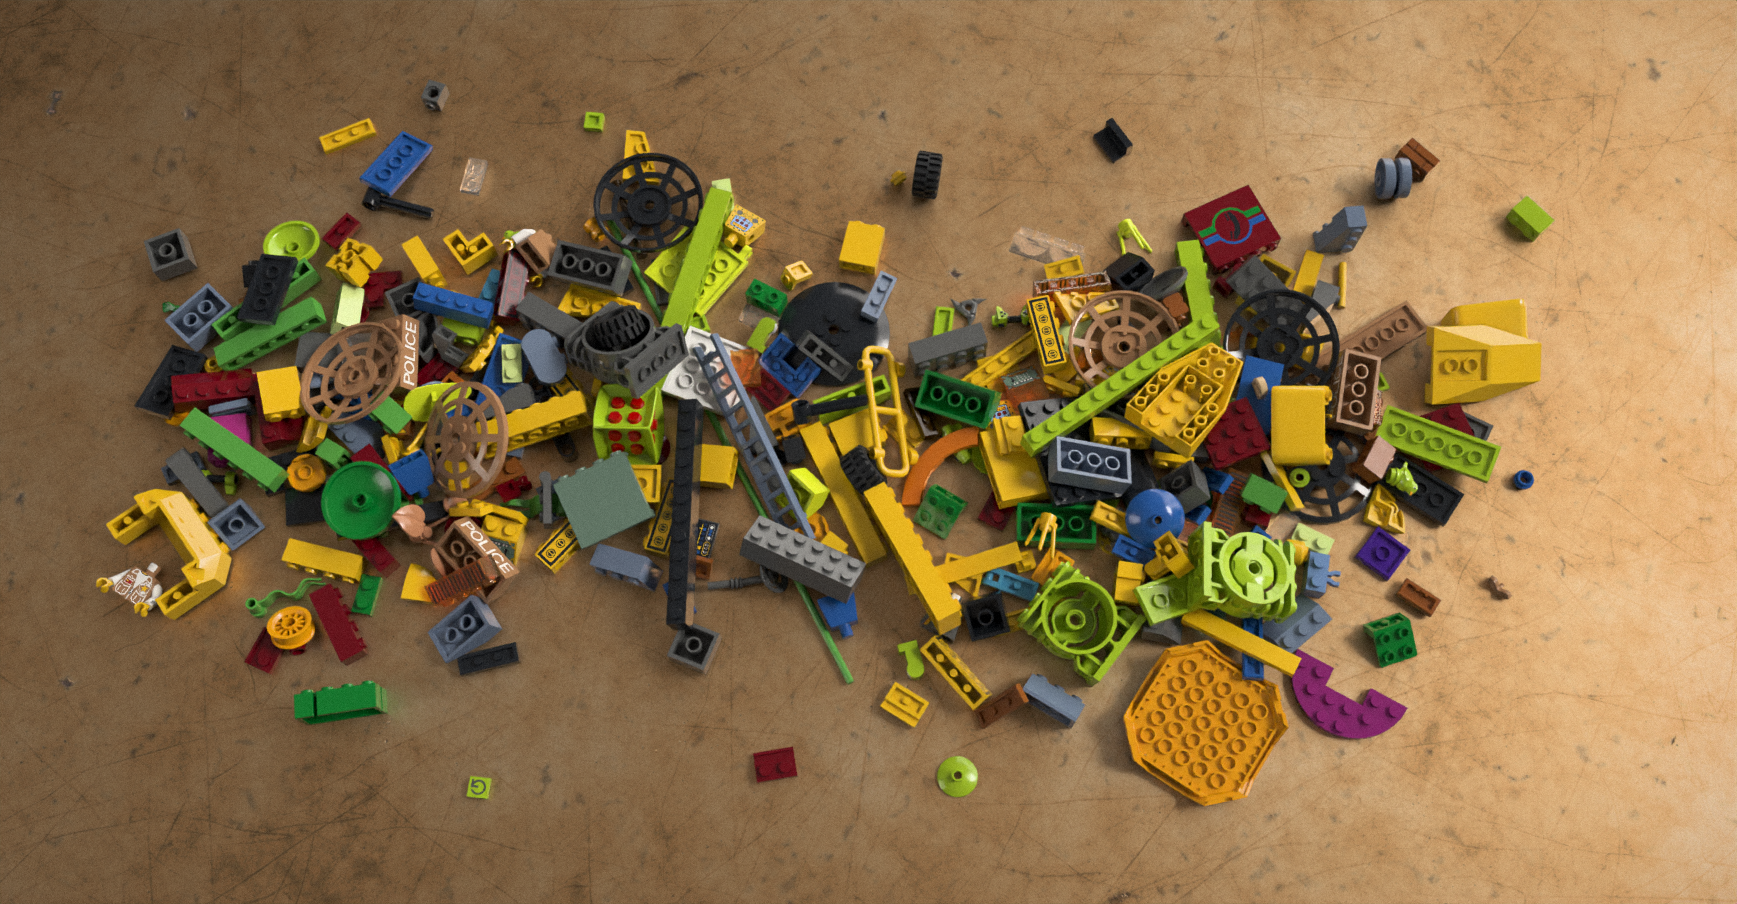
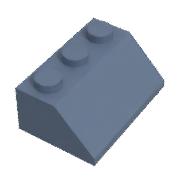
M1301 593L1295 597V602H1297L1296 612L1287 620L1278 624L1273 619L1263 624V639L1290 653L1297 650L1332 620L1318 603Z
M1032 673L1023 687V691L1029 700L1028 703L1072 729L1085 706L1082 703L1083 700L1076 695H1068L1065 693V689L1057 684L1051 685L1047 682L1048 679L1046 677Z

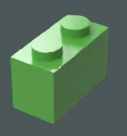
M389 396L380 406L368 414L375 422L379 420L384 424L382 428L390 435L392 433L397 435L413 418Z
M328 438L317 447L315 454L335 471L347 464L353 463L350 453Z
M1250 473L1240 492L1244 502L1250 505L1256 503L1261 506L1260 509L1268 514H1271V512L1277 514L1288 494L1287 490L1253 473Z

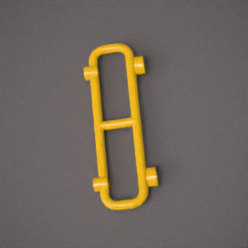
M867 346L862 352V359L858 360L857 368L864 371L874 446L869 451V458L876 461L877 469L884 476L902 478L908 474L909 465L914 466L918 461L917 451L907 450L897 377L902 378L905 375L906 367L904 363L895 362L893 354L888 349L879 346ZM870 353L884 355L887 359L894 408L876 406L871 373L873 362L869 358ZM877 414L895 416L902 464L901 470L888 469L884 465L885 451L881 447Z

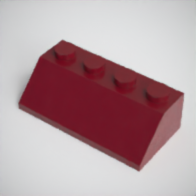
M251 368L171 376L175 412L191 411L194 407L198 410L209 409L208 406L247 398L252 404H256Z
M257 373L252 374L262 444L269 451L298 445L305 424L304 416L302 415L296 419L284 418L278 422L266 421Z

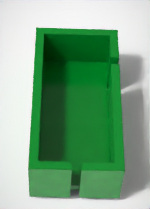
M363 681L361 685L355 686L354 684H343L341 688L335 689L334 687H323L321 691L313 692V690H302L301 694L294 695L295 719L306 725H315L388 714L387 690L374 683V681Z

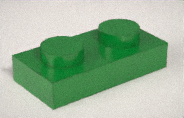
M362 574L351 612L373 616L383 582L381 577Z

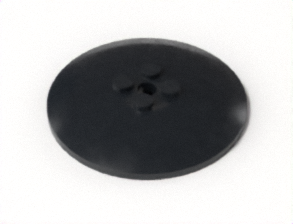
M827 282L814 285L794 297L781 316L778 335L782 333L796 344L807 329L854 367L842 382L819 365L823 370L812 382L815 385L843 387L865 379L864 371L857 368L858 360L862 359L864 348L867 346H879L888 349L890 328L886 313L883 309L877 323L861 316V310L869 293L860 287L842 282ZM831 327L839 329L837 334H830L828 331ZM796 346L786 357L785 361L797 370L809 356ZM869 354V358L873 362L871 373L881 364L885 357L884 355Z

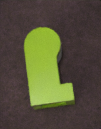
M769 317L761 319L747 345L763 354L768 348L765 344L770 335L777 331L776 321Z
M917 640L898 644L899 656L905 655L907 676L914 681L921 679L924 674V665Z

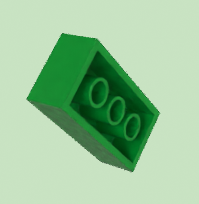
M1017 503L1015 542L1017 541L1019 547H1038L1042 535L1039 527L1029 544L1025 546L1024 543L1033 529L1037 518H1040L1043 512H1047L1057 517L1056 524L1058 526L1056 529L1055 548L1093 550L1096 545V522L1091 520L1090 516L1095 505H1076L1053 509L1052 504ZM1052 530L1049 533L1047 532L1042 548L1051 547Z

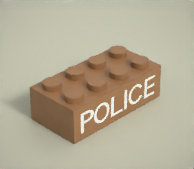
M401 314L375 322L390 328L398 336L404 351V364L400 378L389 395L392 399L405 396L411 390L417 388L419 320ZM379 332L377 343L390 352L396 346L395 341L386 334ZM375 350L373 361L377 363L384 358V355L380 351ZM398 353L391 359L392 371L390 378H393L397 367ZM387 364L379 369L378 378H385ZM374 385L372 394H375L380 388L379 385Z
M1349 349L1339 352L1338 362L1332 378V400L1329 401L1328 414L1332 415V418H1327L1326 427L1361 436L1372 431L1381 357Z
M469 516L454 521L434 547L458 574L459 572L461 573L463 579L468 583L463 573L464 570L471 588L486 604L500 598L520 573ZM477 563H478V565H479V567H480V569H481V571H482V573H483V575H484V577H485L486 580L483 579V577H482V575H481V573H480V571H479V569H478V567H477V565H476ZM473 565L475 566V568H476V570H477V572H478V574H479V576H480L482 582L480 581V579H479V577H478V575H477V573H476V571H475ZM469 567H471V569H472V571H473V573H474V575H475V577H476L478 583L476 582V580H475V578H474V576H473V574H472V572H471V570H470ZM466 569H468V571H469V573H470V575H471V577H472V579H473L475 585H473V583H472V581H471V579H470V577H469V575H468Z

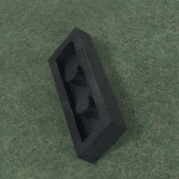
M517 643L504 644L458 657L460 676L463 677L520 663Z

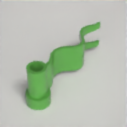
M557 493L552 494V513H556L558 517H567ZM539 495L529 500L512 499L506 503H500L501 507L518 506L529 508L526 511H518L528 519L534 518L537 514H540V511H543V504H540Z
M306 578L301 581L297 590L293 593L288 594L281 590H274L263 600L247 599L245 606L249 609L252 616L262 618L267 614V607L271 606L277 599L286 597L290 600L298 601L310 586H324L326 583H317L322 581L321 578Z

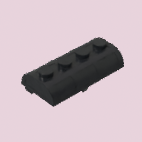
M1130 449L1132 484L1126 489L1122 497L1126 509L1130 501L1137 494L1148 489H1160L1143 449Z

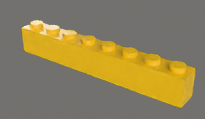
M821 421L799 430L801 439L823 484L830 490L829 496L861 561L866 563L865 569L887 560L886 553L889 552L884 541L880 542L878 538L880 535L876 525L872 526L869 520L872 518L868 508L864 509L861 504L863 502L861 494L858 491L855 492L852 484L845 476L837 452H839L835 442L831 443L829 439L830 432L827 426H823Z

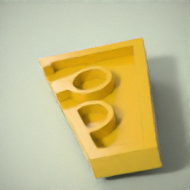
M626 130L624 159L636 154L650 153L645 132ZM653 161L641 162L643 173L655 172ZM634 165L623 169L622 182L636 175ZM657 178L645 179L647 184L659 185Z

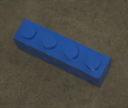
M419 282L413 296L414 308L417 310L485 329L489 328L494 314L492 302Z

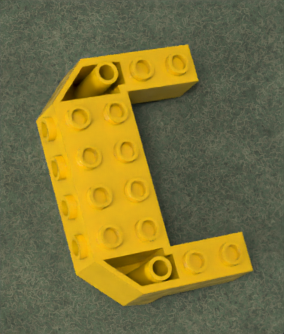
M153 489L135 495L134 499L137 504L108 522L106 526L114 538L124 545H127L156 524L161 526L186 564L181 569L186 578L155 599L164 615L175 620L225 586L232 558L228 554L230 552L228 546L224 542H220L218 539L220 536L209 526L208 521L210 519L204 512L201 513L199 511L200 505L195 498L190 499L182 492Z

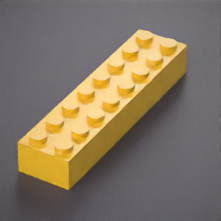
M882 482L863 492L866 507L939 635L961 625V605L956 598H952L949 584L947 582L943 583L939 567L933 566L931 562L933 558L928 549L924 550L920 535H915L913 531L914 526L910 518H905L903 514L905 513L904 508L900 502H896L893 489L887 487L885 482Z

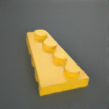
M571 284L558 309L570 316L590 318L611 301L624 306L635 305L639 310H641V303Z

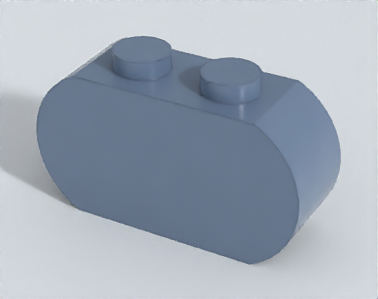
M542 329L529 331L522 339L521 350L539 384L547 387L560 384L566 376V364H568L564 353L560 354L557 347L560 346L555 336L551 337L549 332Z

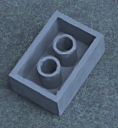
M207 283L164 321L191 348L198 352L219 334L212 326V323L232 310L233 307Z

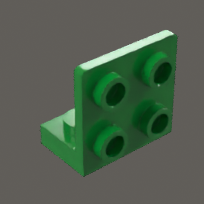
M935 483L929 488L913 521L946 539L960 513L966 509L969 502Z
M1398 612L1363 624L1364 632L1374 640L1380 667L1383 668L1418 655L1411 621L1403 614Z

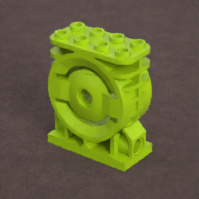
M1203 521L1188 536V557L1195 568L1188 572L1187 610L1196 611L1198 608L1215 610L1219 608L1223 612L1238 618L1253 617L1254 619H1260L1263 617V620L1267 622L1274 619L1275 623H1283L1297 610V602H1295V592L1297 589L1295 583L1296 565H1294L1296 548L1292 542L1286 541L1282 544V541L1279 539L1272 541L1263 535L1252 532L1238 533L1229 538L1222 529L1213 528L1212 522ZM1233 551L1237 552L1230 560ZM1273 582L1272 589L1264 594L1263 591Z
M1062 561L1052 573L1054 578L1050 577L1040 589L1043 593L1038 592L1028 604L1031 607L1030 610L1026 608L1016 621L1019 624L1017 626L1025 629L1029 636H1034L1037 639L1036 641L1038 643L1041 642L1052 654L1063 659L1073 660L1074 671L1086 679L1088 685L1093 687L1100 682L1145 622L1146 618L1141 614L1137 615L1127 606H1115L1112 597L1102 586L1089 580L1088 576L1084 577L1079 573L1081 570L1078 568L1075 570L1070 566L1071 563L1069 561L1066 563ZM1080 591L1085 592L1080 599H1067L1054 609L1051 616V626L1054 633L1051 634L1048 616L1052 606L1062 598L1076 597ZM1099 603L1101 607L1096 613L1098 617V630L1095 637L1086 645L1067 648V644H1079L1092 636L1097 623L1094 609ZM1070 617L1078 619L1077 626L1070 623ZM1117 629L1122 635L1115 642L1111 638ZM1103 648L1106 651V655L1102 661H1099L1093 654Z

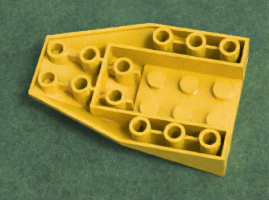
M1486 325L1426 327V345L1431 346L1430 383H1425L1426 403L1448 404L1485 401L1541 380L1542 343Z
M1211 342L1162 367L1126 404L1124 418L1186 459H1189L1226 411L1243 361Z

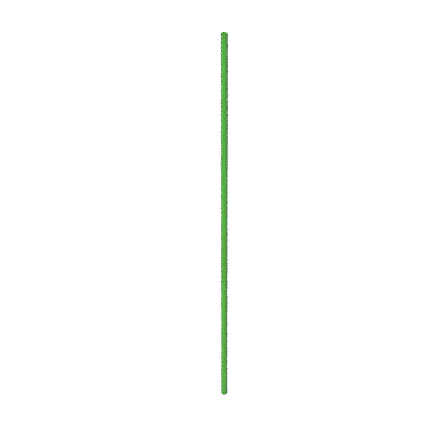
M606 221L615 239L621 242L623 237L615 221ZM620 247L622 253L633 261L631 270L661 326L663 321L662 311L631 252ZM704 409L722 445L731 446L715 413ZM738 459L736 472L759 516L770 520ZM793 580L847 685L853 683L854 679L805 585Z

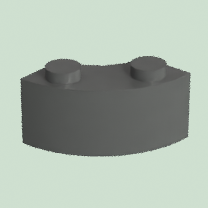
M425 312L416 320H419L418 354L428 364L439 353L432 334L441 323L435 314Z

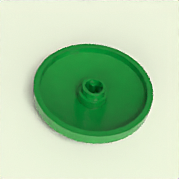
M367 461L353 462L338 469L327 481L321 499L322 513L329 527L337 534L352 540H368L384 533L395 521L391 516L401 506V492L395 477L384 467Z

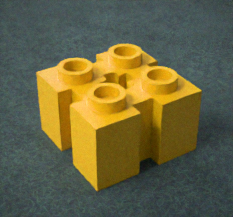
M347 238L339 248V254H334L325 266L337 279L344 282L349 281L352 285L361 288L370 277L368 275L369 272L375 271L383 259L371 245L359 244L358 241Z
M1125 561L1118 562L1114 570L1111 593L1115 606H1127L1133 612L1136 606L1139 607L1140 604L1133 590L1141 586L1145 581L1146 572L1142 571L1143 564Z

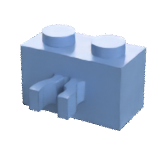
M1309 552L1307 561L1304 562L1301 594L1320 599L1326 593L1327 584L1331 587H1339L1340 582L1333 581L1331 577H1339L1341 571H1328L1330 555Z

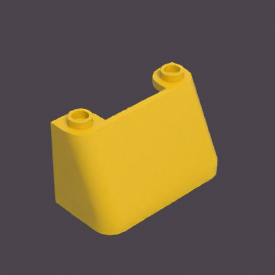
M1524 299L1456 306L1450 309L1441 320L1442 326L1486 325L1528 339L1527 313Z
M1328 386L1272 387L1271 441L1272 460L1275 464L1281 466L1330 465L1333 452L1325 444V405H1328L1329 401L1332 400V392Z

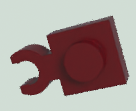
M526 475L521 476L516 482L511 479L495 486L496 492L503 503L521 496V491H528L533 488L531 481H528Z

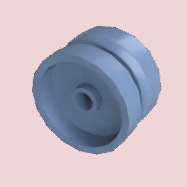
M1380 158L1378 160L1374 184L1375 192L1379 199H1388L1392 195L1395 199L1408 197L1412 184V167L1408 158H1396L1395 161L1391 158Z

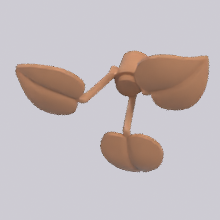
M446 494L443 498V507L449 513V508L456 506L457 502L468 501V499L456 498ZM411 504L398 509L391 517L396 520L402 530L409 536L412 543L418 544L423 542L424 545L436 546L438 542L429 541L432 536L431 528L450 519L452 516L448 514L446 517L426 526L424 523L425 513L422 508ZM433 547L430 550L431 562L443 578L448 579L453 573L454 568Z

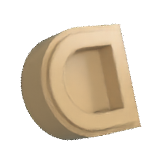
M1262 376L1254 378L1251 384L1257 399H1263L1268 394L1267 383Z

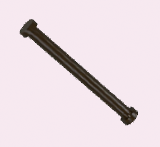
M621 180L611 182L617 187L622 184ZM620 197L619 203L622 211L628 210L627 201ZM631 217L625 218L628 229L631 230L635 225ZM633 239L635 247L643 248L640 240ZM637 252L636 254L638 260L645 259L648 256L647 253Z

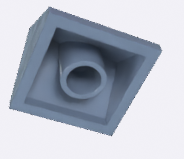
M241 498L208 521V524L232 551L265 528L251 506Z

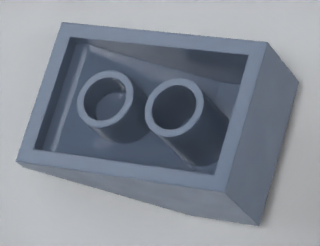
M470 595L429 630L428 634L445 663H449L488 642L502 630V627L488 604L480 597Z

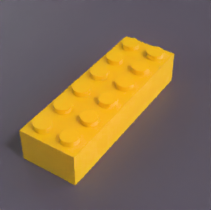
M570 391L565 396L552 397L547 402L534 403L529 408L523 410H513L510 414L506 415L509 437L507 452L592 425L593 413L590 402L580 391ZM495 416L492 420L487 421L488 434H498ZM480 422L475 423L477 432L481 434ZM477 442L476 451L478 453L480 450L481 442ZM488 442L484 456L485 459L495 457L497 442Z

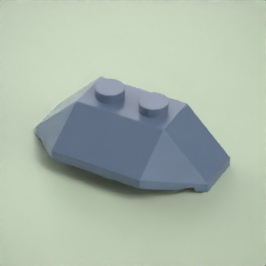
M342 413L337 419L346 418L353 414ZM361 418L347 424H328V428L354 454L370 443L382 459L385 457L381 439L385 434L384 429L378 422Z

